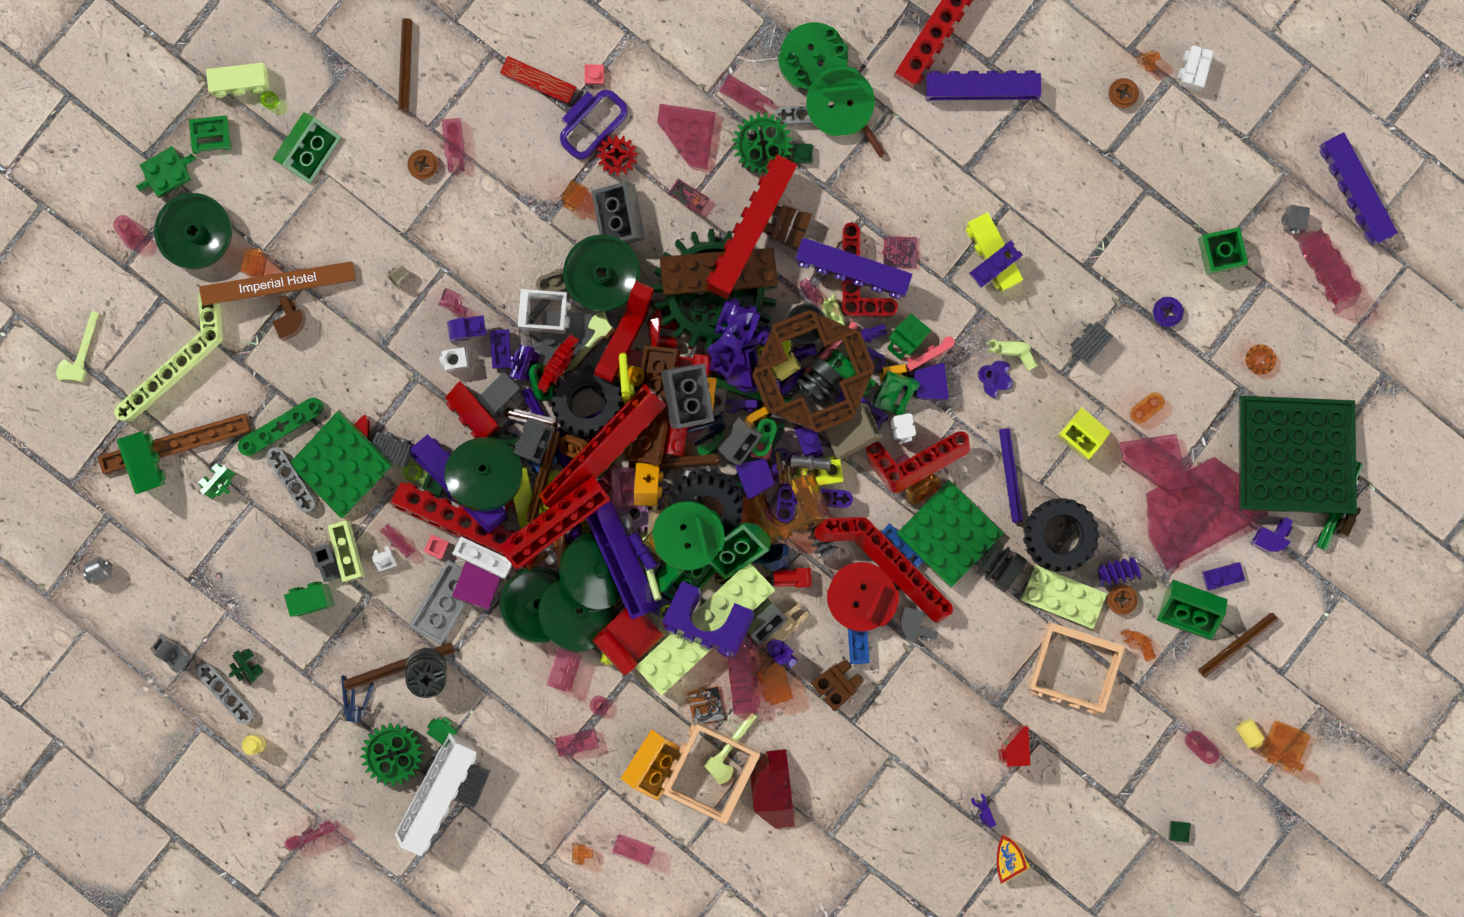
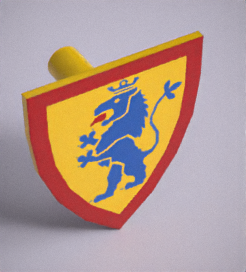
M1002 835L998 845L996 860L1000 884L1029 869V863L1026 861L1019 845L1013 839Z

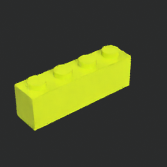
M988 212L967 222L965 232L969 239H973L975 243L974 249L978 256H982L984 261L1005 245ZM1008 251L1004 253L1007 259L1011 258ZM1014 262L991 281L996 290L999 289L1000 292H1003L1021 283L1023 278Z

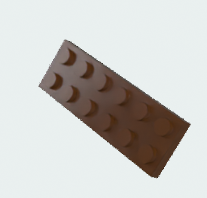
M774 248L754 249L732 290L777 287L778 278ZM725 251L660 257L663 296L712 292L707 289L709 282L706 279L711 271L715 272L717 268L715 262L719 255H724Z
M645 345L641 368L644 371V380L637 387V392L646 384L667 404L661 370L678 367L681 350ZM667 405L629 445L626 450L625 459L662 464L669 423Z

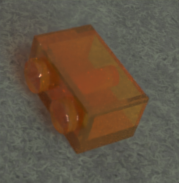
M774 663L760 667L761 672L757 674L760 684L765 683L766 691H763L766 702H770L772 706L793 699L783 665Z

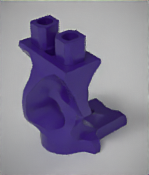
M731 298L729 302H725L716 325L715 333L723 334L722 337L715 344L710 345L707 351L712 357L710 370L720 371L726 378H729L735 364H744L745 358L741 353L742 345L744 343L749 344L760 314L757 313V307L753 305H747L746 308L740 307V302L734 298Z

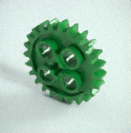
M757 112L755 119L752 115H749L750 121L743 119L745 125H737L740 132L734 131V134L738 137L732 139L733 142L737 143L732 149L738 150L734 156L741 157L738 163L745 162L744 169L751 166V172L757 168L758 174H761L762 169L767 174L769 170L766 167L770 159L774 160L776 156L772 157L768 153V149L771 146H776L779 150L778 155L786 158L785 155L792 154L788 151V148H792L793 145L788 144V141L793 140V137L787 136L791 132V130L785 131L784 129L787 123L780 124L782 118L775 121V114L768 118L767 112L764 113L763 117ZM759 126L762 127L764 141L768 142L765 145L766 160H763L762 147L757 144L761 140ZM768 127H773L776 131L775 136L772 138L767 137L765 134V130ZM749 130H754L757 133L754 141L747 139L746 134ZM752 149H757L760 152V156L756 160L750 158L749 153Z
M389 723L388 728L383 724L381 725V731L377 727L374 728L375 735L368 733L370 740L365 739L363 741L367 744V747H361L365 754L361 755L360 758L366 759L362 766L368 765L365 773L371 771L370 778L372 779L377 776V783L384 780V786L388 785L389 781H391L392 786H395L397 780L402 785L403 778L410 781L409 774L416 776L417 774L414 769H421L417 763L424 760L419 757V755L424 753V751L418 749L423 745V743L417 744L416 742L419 736L413 738L414 730L408 733V726L400 729V723H397L395 728L392 723ZM396 737L402 738L403 745L401 747L395 746L394 739ZM377 743L384 745L385 750L383 753L376 751ZM404 748L409 749L407 752L395 755L394 759L389 757L376 761L377 757L389 754L391 751L395 752ZM402 755L407 756L409 759L407 766L400 763ZM385 761L390 764L389 772H385L382 769V763Z

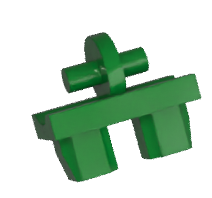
M215 463L211 468L215 475L211 479L205 476L198 482L202 488L200 492L212 500L216 495L219 497L223 492L226 494L231 492L227 487L232 483L230 480L236 475L226 466Z

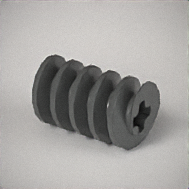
M819 517L802 524V526H809L805 533H812L808 539L815 540L811 546L818 547L814 553L821 554L817 560L834 553L838 549V546H832L835 541L821 542L815 537V528L826 519Z

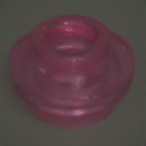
M599 695L591 699L590 710L594 714L602 715L607 712L609 702L604 696ZM598 701L603 703V707L601 709H598L596 707V703Z

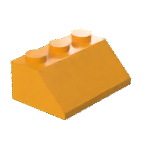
M651 729L620 779L633 789L658 801L664 790L661 786L665 778H670L672 770H670L671 765L681 755L679 753L681 746Z

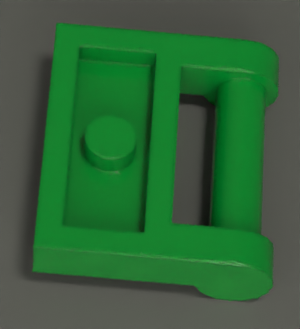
M227 115L189 119L193 154L218 149L232 150ZM223 136L222 142L198 143V139Z
M887 371L872 404L874 407L894 412L896 415H903L906 413V407L920 383L915 379ZM903 386H908L899 405L895 404Z

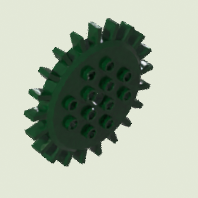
M709 229L707 234L708 242L700 243L698 235L694 231L690 235L692 247L687 249L679 239L675 241L674 245L681 253L680 255L724 252L726 250L723 248L728 238L732 239V231H728L725 234L724 243L715 242L714 229ZM664 252L662 256L672 255L670 253ZM656 267L654 274L661 277V270ZM652 285L654 293H663L662 285ZM776 287L732 290L728 299L720 295L718 297H711L709 292L703 293V295H698L697 293L665 296V300L654 303L653 309H668L670 315L664 317L660 324L663 327L672 321L676 322L679 328L673 334L672 338L674 340L680 338L685 331L692 335L688 342V349L692 350L696 346L697 339L706 340L705 351L706 354H709L707 352L709 346L713 344V341H718L723 335L721 333L716 334L715 329L725 302H729L731 298H734L740 302L739 306L746 308L747 305H753L757 307V313L760 314L759 319L769 324L772 317L763 313L761 308L762 305L775 307L777 300L764 297V290H773ZM688 302L689 307H684L682 303ZM714 304L716 309H710L709 305ZM700 316L702 321H696L695 317ZM756 327L754 334L760 331L758 327Z

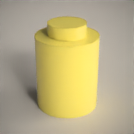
M792 352L787 354V362L772 367L773 369L771 370L776 379L783 381L801 369L799 361Z
M1252 718L1236 726V730L1247 748L1252 747L1254 750L1263 745L1262 741L1265 738Z
M260 734L247 736L242 741V749L248 755L260 753L266 747V740Z

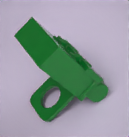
M910 313L888 338L891 343L887 346V349L898 359H902L906 354L909 356L924 341V338L931 329ZM893 345L899 347L902 350V353H897L894 350Z

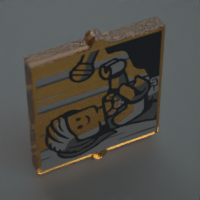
M776 452V468L780 484H803L802 468L791 467L792 455L799 456V453Z
M719 686L702 687L699 690L687 692L694 725H696L697 721L711 724L713 721L725 719Z

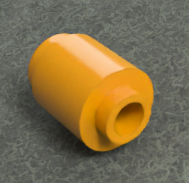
M627 364L630 383H634V386H639L644 380L643 369ZM619 369L616 377L621 382Z

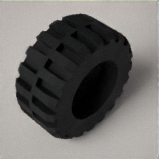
M585 365L583 369L577 366L574 367L575 371L570 372L568 370L565 372L566 377L558 379V386L553 388V397H551L552 412L565 433H569L570 436L581 438L586 442L587 439L592 440L625 405L619 380L615 377L611 383L595 376L596 367L592 368L591 365ZM587 388L601 390L606 396L607 404L599 415L584 419L577 417L573 413L571 403L578 392Z
M705 468L699 469L698 473L695 470L689 472L688 477L683 475L673 487L669 506L677 502L690 501L696 496L708 495L716 498L724 508V512L719 517L723 523L725 535L740 525L743 511V496H741L740 488L738 486L735 487V481L732 478L728 480L727 474L723 472L718 474L715 469H711L708 472ZM682 524L680 528L684 530L687 526Z
M1066 498L1049 500L1036 507L1031 515L1028 516L1026 526L1023 529V542L1026 544L1027 553L1031 555L1035 563L1041 565L1040 567L1053 572L1073 571L1084 566L1094 556V551L1099 545L1097 540L1100 538V532L1097 531L1098 522L1094 520L1093 513L1088 511L1085 505L1077 503L1076 500ZM1057 517L1070 519L1078 529V543L1067 553L1053 552L1044 542L1043 532L1045 526L1050 520Z

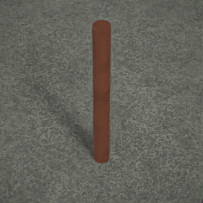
M848 100L847 105L852 106L853 101ZM866 124L862 131L879 158H881L886 153L868 124Z

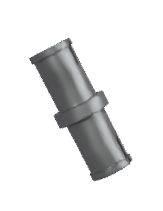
M792 455L791 467L808 468L811 471L813 469L830 471L831 458H815L814 455H809V457Z

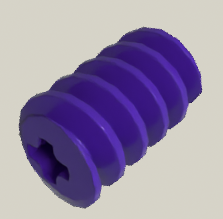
M1129 557L1128 561L1124 558L1121 560V563L1118 560H1114L1113 564L1109 561L1106 563V567L1103 563H1100L1098 566V577L1102 588L1105 581L1108 586H1111L1112 580H1114L1116 585L1119 584L1120 578L1124 583H1126L1127 577L1134 581V575L1141 580L1140 568L1134 557Z

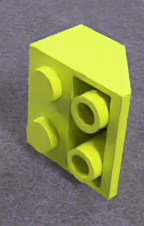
M1081 407L1058 433L1057 437L1087 461L1103 444L1110 431Z

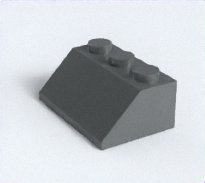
M625 181L591 191L599 235H611L623 240L627 244L645 240L635 184Z
M705 364L661 370L671 428L679 429L714 422Z

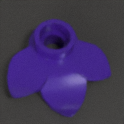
M995 361L992 365H984L979 369L978 378L983 383L985 393L990 397L996 398L998 390H1008L1013 387L1012 379L1006 374L1010 368L1009 363ZM987 371L990 372V377H989V378L986 377V372H987Z

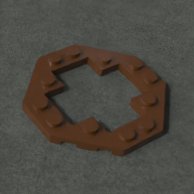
M808 310L773 325L752 377L767 412L818 433L854 418L875 366L860 331ZM817 329L823 346L842 340L856 375L838 382L845 401L810 414L804 397L788 403L784 402L771 368L788 361L782 342Z

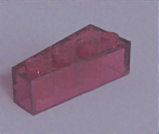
M1319 229L1302 238L1299 248L1309 267L1315 268L1314 274L1318 284L1323 283L1326 299H1331L1335 306L1332 309L1334 314L1337 315L1356 305L1362 292L1361 285L1352 277L1349 266L1341 260V254L1338 249H1334L1330 236L1324 233L1322 229Z
M748 634L745 635L735 658L730 655L727 657L734 715L757 712V707H760L759 695L755 696L754 688H758L757 676L753 677L752 669L756 668L755 659L750 657L753 642L752 638H748Z

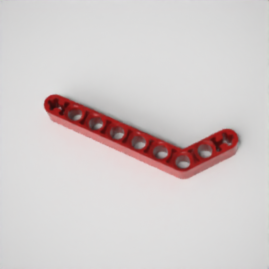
M827 518L815 528L814 535L821 542L854 541L933 622L940 623L952 614L953 607L951 603L867 518Z

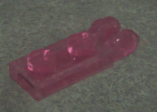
M729 74L719 90L723 95L751 111L759 112L761 115H764L765 112L768 113V111L756 105L758 100L770 106L774 103L770 98L762 95L761 92Z
M461 118L443 119L442 129L448 171L451 173L454 170L452 161L454 157H459L460 171H465Z
M328 820L319 824L320 829L313 831V828L302 832V837L298 835L290 837L284 842L285 849L293 850L339 828L338 822L331 823Z

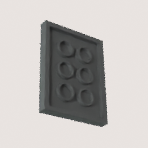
M543 310L542 325L560 326L561 312ZM567 312V317H570L569 329L566 328L565 334L541 332L539 364L546 365L559 345L564 343L570 335L579 339L573 353V360L595 333L594 330L588 328L589 322L595 314ZM606 315L616 331L619 325V316ZM615 331L608 339L603 338L579 363L578 366L581 369L585 368V365H591L592 368L598 365Z

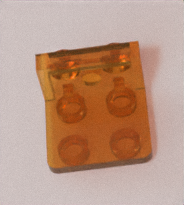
M1276 720L1271 726L1260 755L1266 757L1265 761L1268 763L1284 765L1283 769L1292 773H1295L1296 770L1302 772L1304 764L1300 763L1310 735Z

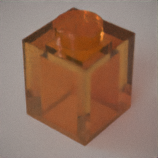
M571 180L561 198V202L564 204L563 207L572 212L574 209L579 212L589 193V189Z
M251 247V250L245 249L240 272L255 277L264 276L268 256L259 248Z

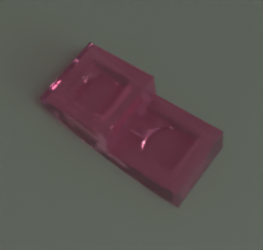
M595 729L555 738L559 757L599 748Z

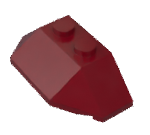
M786 749L767 751L750 775L754 812L775 829L795 827Z

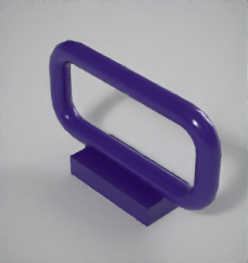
M601 90L594 97L587 92L561 119L566 125L560 133L561 145L574 158L587 159L602 144L601 142L605 141L625 120L628 114L627 105L611 90ZM604 97H609L619 106L620 114L585 151H577L568 142L567 136Z

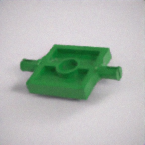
M171 146L141 163L139 166L144 173L145 180L136 185L138 191L141 192L150 186L156 196L161 198L189 182L192 178L188 173L187 165L196 160L195 156L191 153L181 158L175 148Z

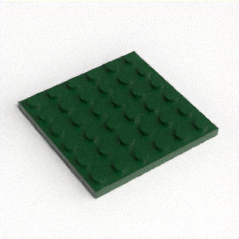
M1239 396V510L1357 514L1355 400Z

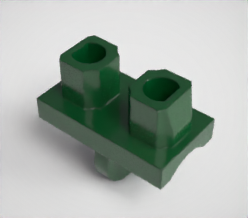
M250 648L241 652L237 650L233 653L232 657L239 668H237L235 663L230 664L232 672L228 674L229 677L236 676L240 682L244 679L241 675L242 672L249 685L255 683L264 671L259 664L252 668H249L246 662L254 658Z

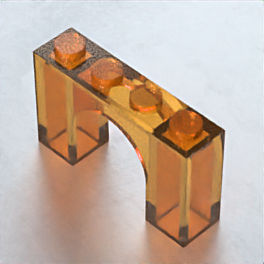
M813 472L790 481L798 502V514L791 523L781 522L773 515L765 494L755 496L743 502V510L748 522L759 525L771 537L770 545L776 543V538L782 537L783 540L793 536L792 532L798 530L800 533L809 529L808 525L814 523L815 526L823 523L826 517L831 515Z

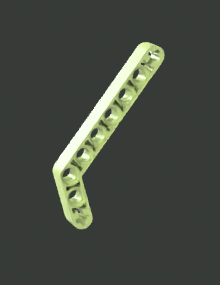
M199 293L201 332L116 406L114 414L117 419L125 422L133 421L222 342L220 303L202 306ZM214 313V319L208 322V314ZM211 332H215V339L209 341L208 335ZM200 344L201 351L195 354L194 347ZM186 357L187 363L184 366H180V359ZM168 370L172 371L170 379L165 378V373ZM153 383L158 384V389L155 392L151 391ZM142 395L144 400L142 404L138 405L136 402L137 397ZM124 409L127 410V416H123L125 414Z

